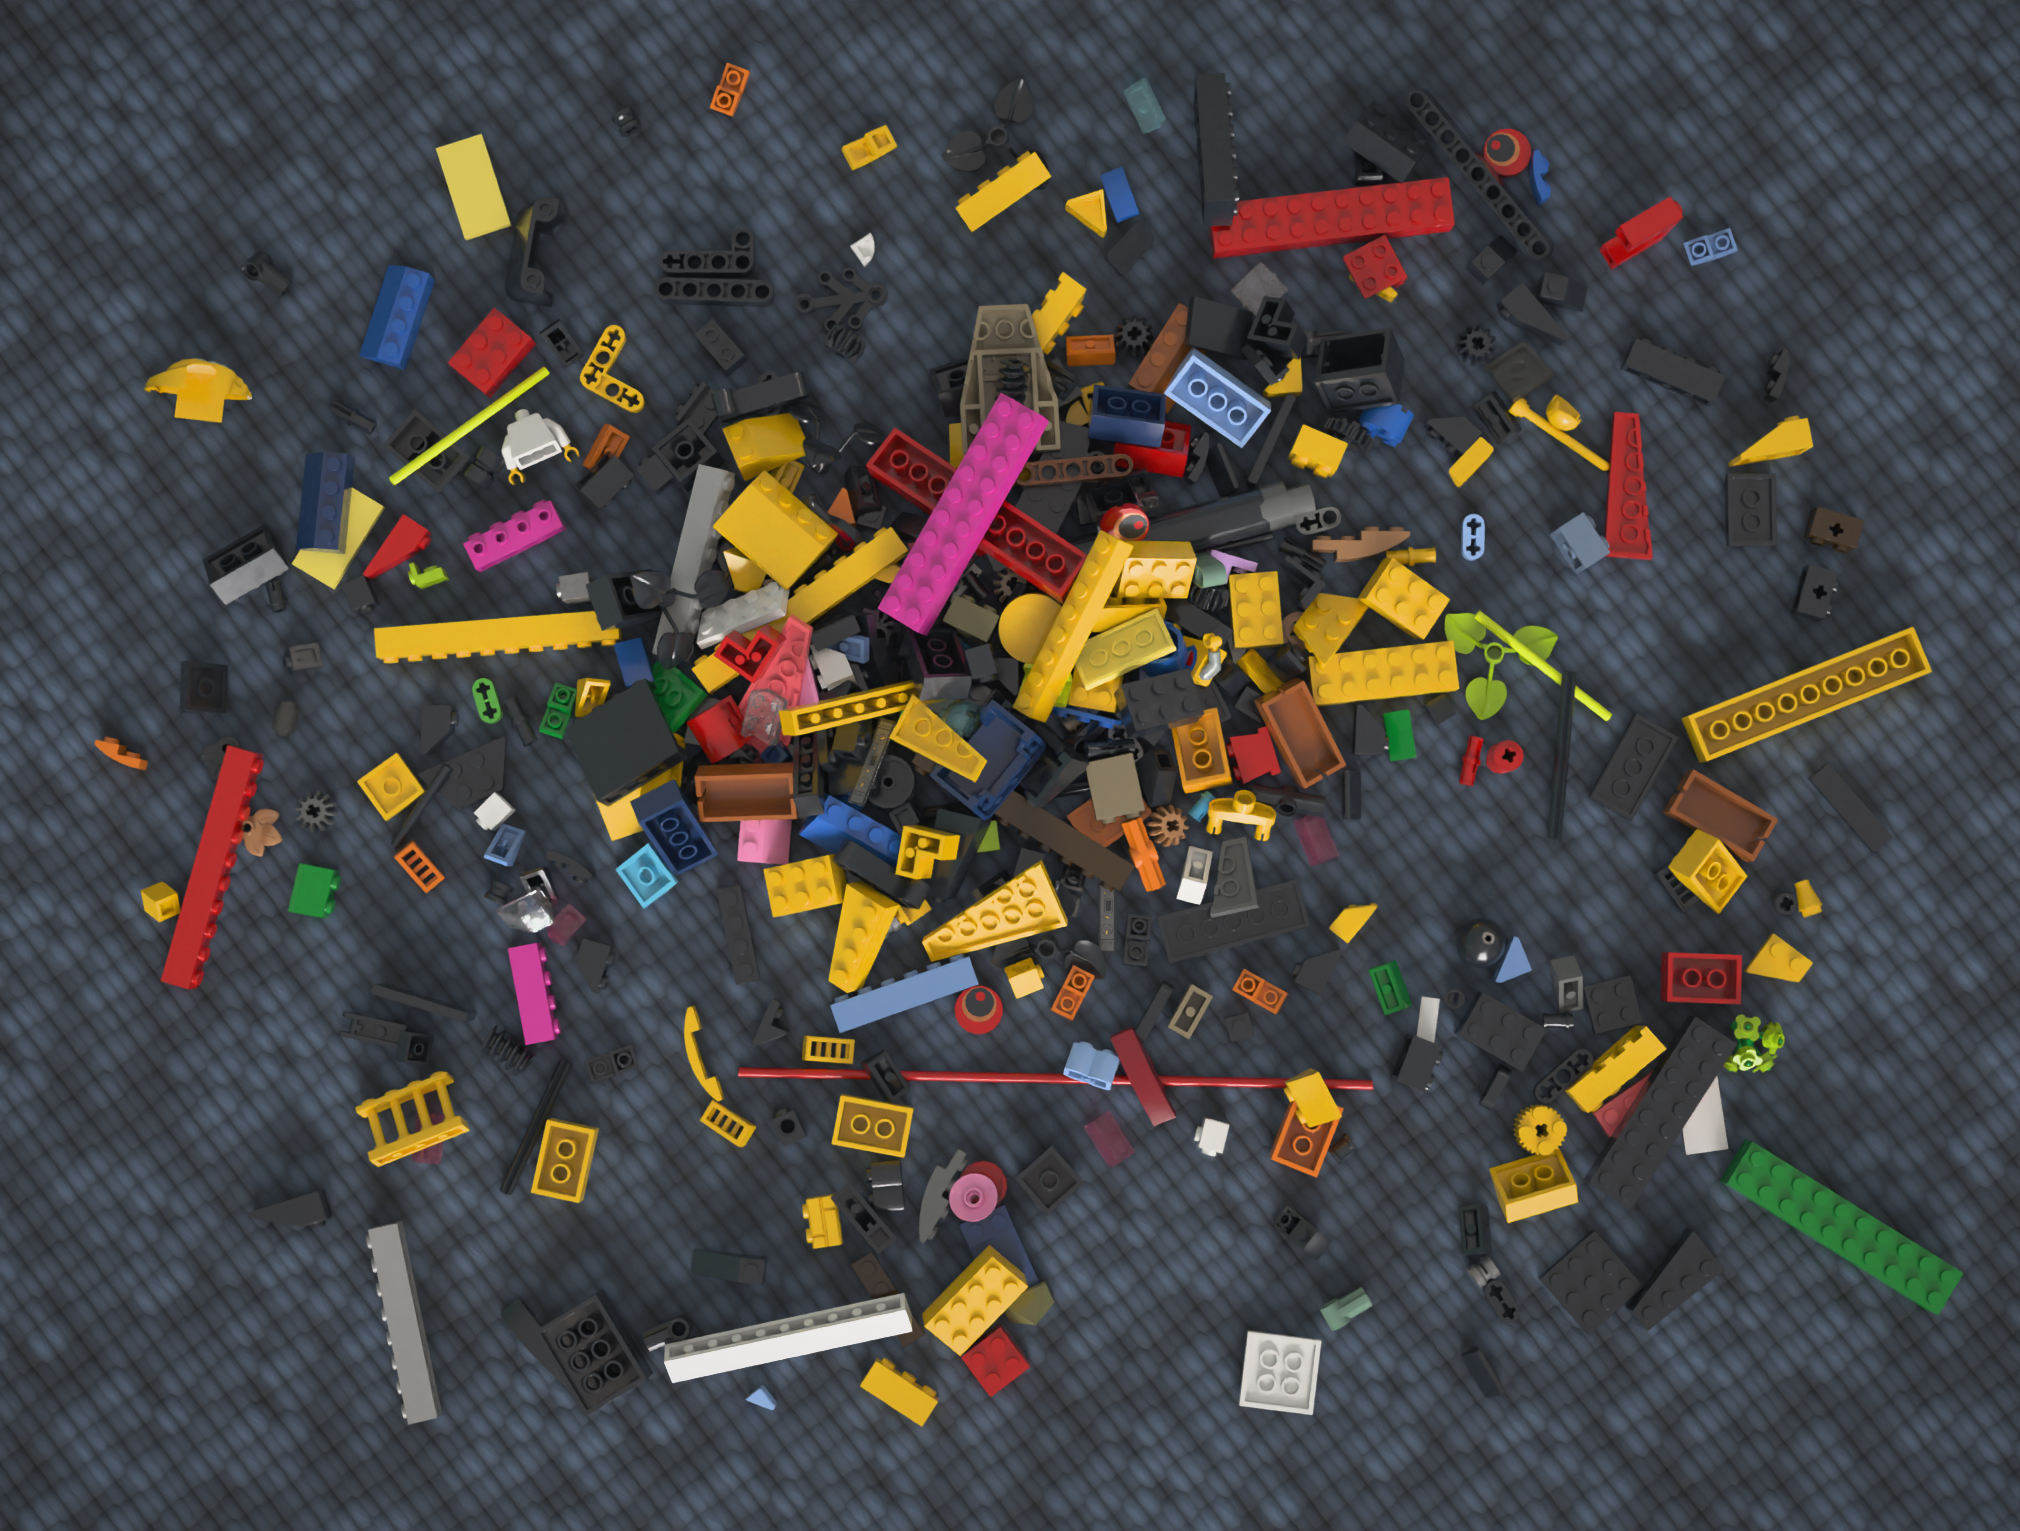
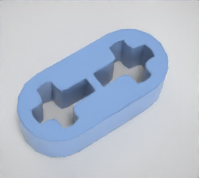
M1478 514L1468 515L1461 524V554L1470 561L1480 558L1484 553L1485 524L1483 518ZM1472 519H1474L1475 524H1479V527L1474 530V535H1471V527H1467V524ZM1471 539H1474V547L1479 549V551L1474 553V556L1471 555L1470 551L1466 550L1471 545Z

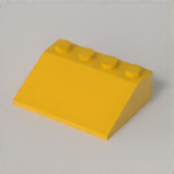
M765 470L750 483L713 525L714 529L786 591L830 548L838 535L834 529Z

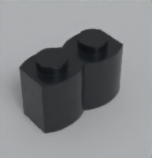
M901 1159L871 1162L870 1168H866L867 1182H872L873 1192L869 1193L870 1207H874L875 1212L904 1210L905 1198Z

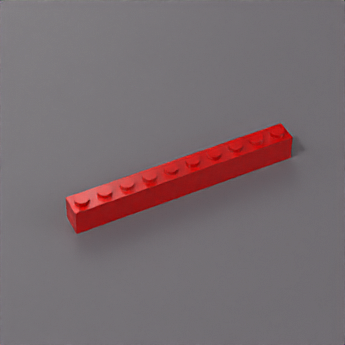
M227 745L162 974V982L185 989H194L203 980L204 972L202 969L204 962L208 960L210 955V940L216 934V919L224 906L222 901L224 891L230 885L229 873L237 860V854H235L237 845L243 839L244 831L241 830L242 824L249 817L250 799L256 793V778L263 768L264 761L262 760L263 754Z

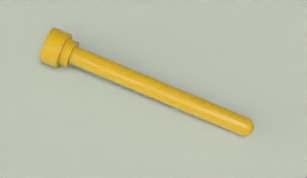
M1518 396L1509 408V413L1515 417L1520 416L1522 418L1524 416L1601 470L1607 471L1609 469L1607 461L1562 430L1555 428L1549 421L1531 410L1527 400L1521 396Z

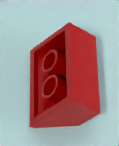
M1165 421L1160 447H1148L1115 441L1113 455H1128L1133 462L1132 469L1140 470L1146 468L1147 472L1183 478L1188 456L1191 425ZM1119 460L1115 463V466L1128 468V464L1124 460Z

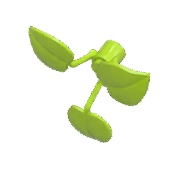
M1447 614L1444 624L1445 634L1448 641H1454L1455 651L1469 654L1474 650L1475 645L1485 650L1484 657L1490 663L1488 679L1482 677L1473 679L1466 688L1465 696L1469 707L1478 719L1490 718L1501 709L1507 696L1505 684L1499 680L1492 681L1494 666L1503 660L1504 653H1515L1517 651L1513 648H1503L1501 644L1496 642L1488 645L1480 643L1479 641L1485 637L1486 627L1474 618V614ZM1525 626L1517 630L1513 637L1544 661L1550 656L1558 639L1557 634L1539 626ZM1518 653L1519 659L1523 663L1533 665L1530 661H1528L1526 658H1524L1521 654Z

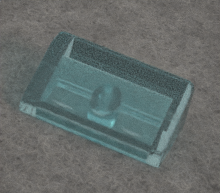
M1146 77L1123 91L1143 134L1165 125L1166 118Z

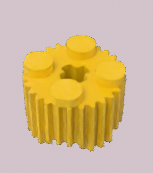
M1535 1104V1106L1530 1105V1108L1525 1107V1110L1521 1109V1113L1516 1114L1518 1117L1514 1118L1516 1122L1513 1123L1515 1126L1513 1131H1516L1514 1136L1517 1138L1515 1140L1518 1141V1145L1522 1146L1521 1148L1536 1155H1549L1554 1153V1149L1558 1150V1146H1562L1561 1141H1565L1563 1137L1566 1136L1567 1127L1563 1122L1564 1119L1560 1118L1561 1115L1556 1110L1544 1105ZM1543 1125V1133L1537 1136L1538 1131L1535 1127Z

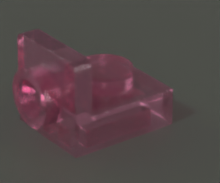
M568 904L549 923L546 931L553 942L556 944L560 943L564 947L569 939L586 923L587 919L572 905Z

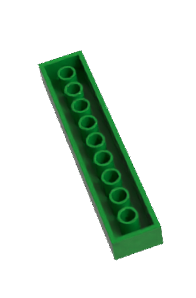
M1744 1140L1720 1180L1725 1185L1936 1315H1939L1963 1275V1272L1752 1141Z

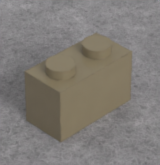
M1189 984L1166 1026L1190 1039L1213 996Z

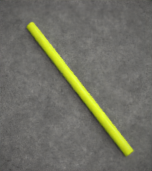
M1479 610L1475 614L1474 618L1561 686V673ZM1575 686V697L1605 721L1611 718V712L1579 687Z

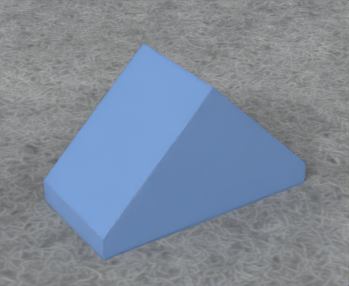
M502 823L485 852L484 858L513 867L525 831Z
M1509 937L1505 952L1491 980L1495 983H1502L1532 971L1518 937Z

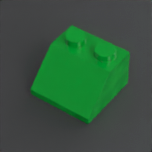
M299 863L288 912L328 918L335 908L334 892L339 889L341 883V876H338L339 870Z

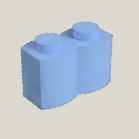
M1074 1042L1064 1069V1075L1078 1081L1087 1082L1101 1089L1110 1090L1120 1059L1111 1050L1104 1049L1099 1051L1087 1042Z

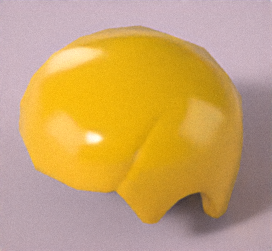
M1555 395L1548 403L1546 415L1549 422L1555 428L1563 431L1573 430L1581 422V419L1578 420L1580 417L1579 412L1559 395Z

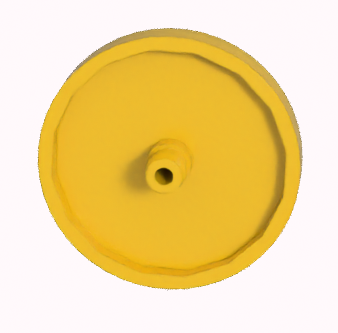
M1026 593L1009 602L1003 610L999 621V637L1005 650L1016 660L1034 664L1062 605L1054 598L1042 593Z

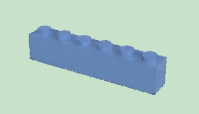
M960 954L949 958L951 962L949 964L941 966V963L937 962L926 966L928 970L926 972L918 974V971L914 970L903 974V980L895 982L894 978L880 982L881 987L872 990L871 986L857 990L858 996L849 998L848 994L834 998L835 1004L830 1006L839 1032L842 1033L978 985L979 983L970 957L964 958V955Z

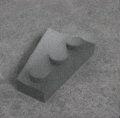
M1242 837L1222 842L1217 884L1214 888V902L1210 912L1212 918L1259 908L1248 839Z

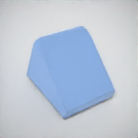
M764 1385L759 1386L746 1398L747 1401L773 1410L777 1405V1401Z

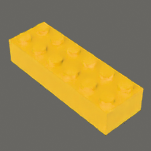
M1454 641L1337 653L1324 669L1318 665L1319 660L1316 656L1307 657L1305 660L1309 692L1317 707L1452 692L1459 689Z

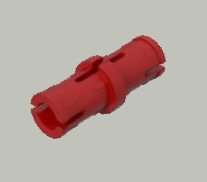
M1468 736L1465 756H1462L1461 759L1463 764L1458 781L1459 784L1474 786L1477 767L1481 764L1479 759L1484 742L1483 738Z

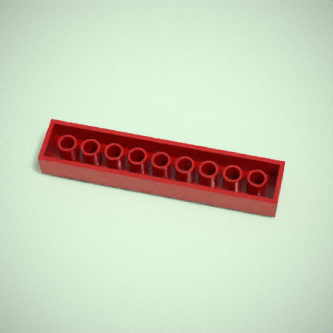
M1449 177L1239 201L1237 203L1238 213L1237 216H1233L1232 225L1209 226L1212 255L1213 259L1372 241L1386 235L1387 239L1450 232L1455 223Z
M896 428L892 430L866 464L873 478L930 516L957 468ZM1005 500L978 545L979 549L1062 604H1064L1088 556Z

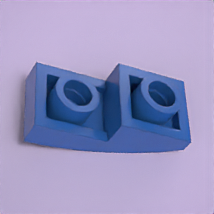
M1539 149L1532 153L1529 160L1530 186L1537 206L1547 202L1551 196L1548 182L1542 179L1549 171V163L1544 154L1541 155Z
M1123 167L1100 175L1117 223L1139 215L1140 213Z

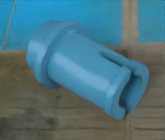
M1207 790L1204 794H1200V799L1187 812L1198 822L1207 813L1209 803L1216 799Z

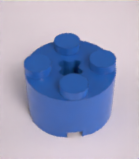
M1397 404L1363 409L1357 423L1368 431L1367 435L1371 436V438H1374L1376 435L1383 438L1385 444L1396 447L1397 443L1402 442L1414 415L1409 410L1407 413L1402 412V405Z
M1164 621V624L1176 647V651L1143 665L1142 668L1150 677L1183 670L1187 663L1188 649L1182 633L1170 622Z

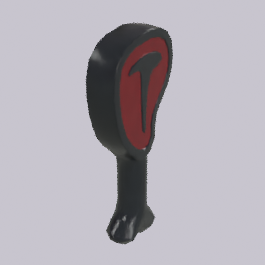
M815 494L802 497V503L838 533L834 543L839 549L846 553H851L857 545L862 543V536L845 520L830 515L818 503Z

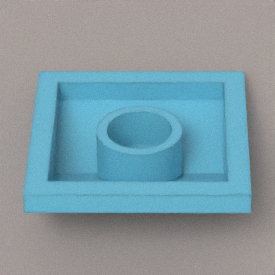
M651 842L615 869L643 909L667 893L679 882Z

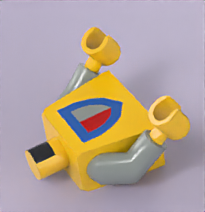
M1173 623V626H1175L1177 629L1181 631L1180 626L1176 623ZM1214 633L1204 634L1203 641L1183 636L1188 649V660L1184 669H1190L1194 684L1206 687L1221 670V663L1227 655L1225 651L1219 648L1222 644V639L1219 636H1215Z

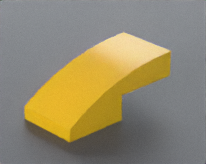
M884 125L866 133L863 138L843 146L841 150L853 171L895 149L897 144L887 125Z

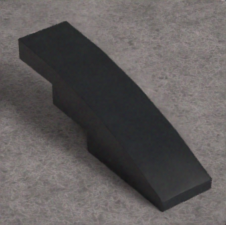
M875 614L855 616L860 627V632L856 635L869 638V661L864 663V667L873 689L899 683L897 661H888L886 638H877Z

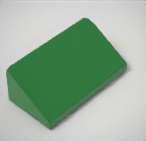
M1409 709L1383 713L1386 736L1389 737L1388 752L1390 761L1415 758L1416 751Z
M1396 960L1368 969L1384 1015L1412 1006Z

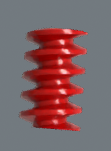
M1514 741L1499 742L1491 746L1487 751L1486 765L1491 771L1498 774L1513 771L1523 761V750ZM1504 754L1507 755V759L1505 760L1502 759V755Z

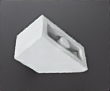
M1189 846L1176 899L1200 905L1207 885L1213 852Z

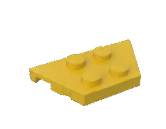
M1319 593L1296 622L1293 631L1304 642L1309 653L1313 652L1317 657L1320 668L1324 669L1369 607L1357 598Z

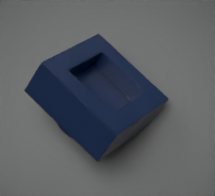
M775 739L760 754L765 763H788L793 758L782 740Z

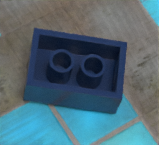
M1094 384L1090 404L1088 438L1160 447L1165 427L1166 394Z

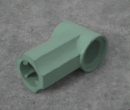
M1359 1287L1340 1299L1336 1298L1327 1302L1319 1310L1331 1331H1335L1351 1321L1352 1317L1368 1309L1372 1304L1363 1288Z

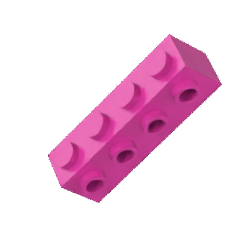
M546 500L539 501L533 505L534 509L527 512L519 511L511 516V520L505 523L502 521L497 522L489 527V531L483 534L478 532L467 538L468 541L463 543L475 569L482 572L567 530L554 503L551 501L546 502Z

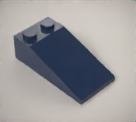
M1005 1202L995 1206L992 1213L980 1221L969 1222L963 1220L960 1222L961 1230L974 1259L990 1245L1025 1274L1028 1284L1027 1288L1040 1283Z

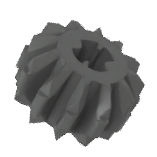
M316 791L315 795L312 792H307V800L304 798L298 799L302 807H295L294 809L301 812L296 817V820H304L301 825L302 828L306 829L310 826L311 832H316L318 828L321 831H325V823L328 825L334 824L330 816L335 817L338 813L331 811V809L337 805L335 802L328 803L331 799L330 795L326 794L323 796L321 791ZM314 807L320 808V813L317 812L319 816L312 815V810L315 811Z

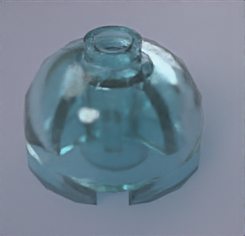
M956 700L950 703L946 709L942 708L938 717L962 739L966 740L967 737L971 739L980 722V713L977 711L982 709V707L967 700Z

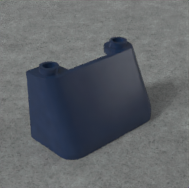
M993 699L982 707L980 711V722L982 725L967 742L987 760L976 783L936 763L933 772L930 774V777L983 820L989 819L998 810L1046 749V743L1036 733Z

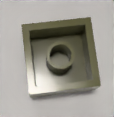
M962 594L961 597L955 595L943 619V626L955 628L956 633L976 643L985 645L988 643L1000 616L997 615L996 609L984 604L983 608L976 605L975 599L965 594Z

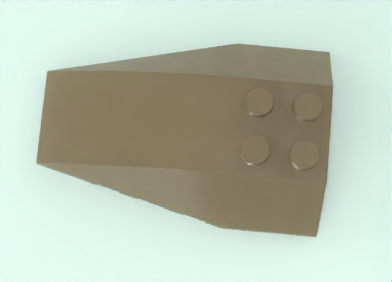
M1028 304L979 306L960 403L963 454L967 453L995 404V396L1000 395V392L996 391V387L1004 386V384L997 381L998 377H1005V374L999 372V368L1006 367L1005 364L1000 363L1002 358L1017 359L1030 366V372L1027 373L1029 380L1025 383L1028 386L1025 392L1026 400L1023 403L1026 407L1049 421L1031 454L1060 450L1058 399L1053 389L1050 373L1044 360V354L1039 344Z

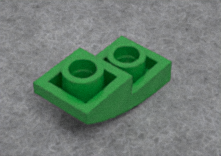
M555 683L547 702V710L539 727V732L563 739L566 732L565 728L568 726L576 703L577 689Z

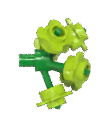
M1742 1014L1738 1015L1736 1021L1730 1027L1734 1030L1735 1038L1739 1042L1734 1054H1730L1723 1067L1729 1072H1737L1738 1069L1745 1071L1754 1066L1756 1068L1752 1070L1753 1073L1759 1069L1762 1073L1770 1071L1771 1067L1775 1065L1772 1060L1777 1057V1054H1775L1776 1050L1781 1048L1785 1041L1780 1024L1778 1022L1774 1024L1769 1022L1768 1025L1763 1026L1762 1032H1758V1026L1761 1024L1758 1017L1748 1018ZM1758 1038L1762 1039L1763 1046L1769 1048V1052L1766 1051L1761 1054L1753 1044L1754 1041Z

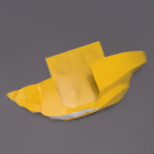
M197 358L182 359L172 364L166 371L149 378L144 387V390L147 392L156 390L159 393L177 394L176 418L222 423L224 399H252L248 386L244 383L243 379L236 375L234 370L215 361H205L204 359Z

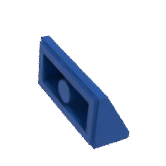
M641 637L614 644L627 688L632 687L634 682L644 678L652 683L655 682Z

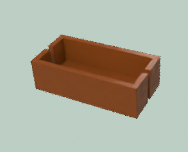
M1295 677L1277 687L1279 692L1272 690L1257 698L1254 702L1296 785L1306 789L1323 779L1322 774L1316 772V769L1329 776L1346 766V763L1304 680Z
M794 762L699 766L695 774L696 795L699 797L697 801L699 822L797 819L799 813L793 800Z
M1694 769L1686 771L1676 788L1680 793L1672 795L1662 812L1694 832L1696 829H1699L1718 838L1730 853L1746 862L1755 861L1765 844L1762 840L1754 841L1756 837L1759 839L1768 838L1778 821L1776 817Z

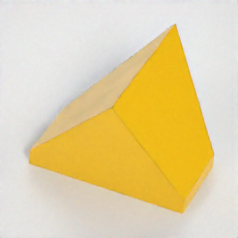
M1103 189L1067 201L1065 205L1067 212L1100 237H1105L1107 225Z
M736 547L723 552L734 584V590L748 593L749 591H756L761 588L766 573Z

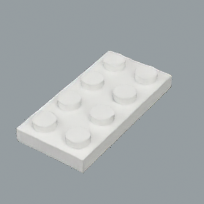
M771 582L756 591H749L746 595L736 599H729L724 604L706 609L701 615L697 644L701 649L722 642L725 636L733 630L741 634L786 616L789 589L786 591L777 582Z

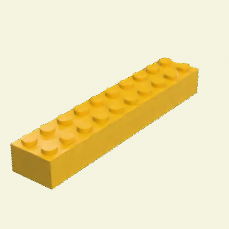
M1911 627L1681 719L1699 763H1702L1928 674L1932 670L1915 629Z

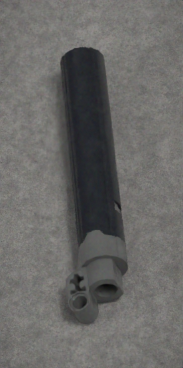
M1279 481L1228 495L1218 501L1213 499L1148 517L1149 530L1142 541L1190 542L1193 551L1198 552L1227 544V541L1242 540L1293 526L1294 530L1301 534L1317 533L1336 527L1340 523L1341 514L1338 509L1332 506L1316 508L1309 484L1286 489L1284 483ZM1331 510L1334 514L1333 521L1326 524L1323 521V514ZM1303 518L1307 520L1316 519L1317 523L1307 524V529L1300 527ZM1093 532L1067 539L1066 541L1088 555L1098 534ZM1037 587L1038 592L1043 594V591Z

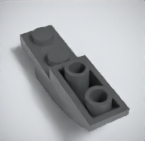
M960 1147L956 1150L947 1167L937 1163L926 1186L919 1218V1236L922 1243H925L927 1238L929 1240L933 1239L939 1229L935 1226L939 1218L945 1219L951 1209L948 1205L949 1198L944 1196L943 1192L949 1193L956 1181L952 1177L957 1170L961 1172L968 1161L965 1158L967 1152Z

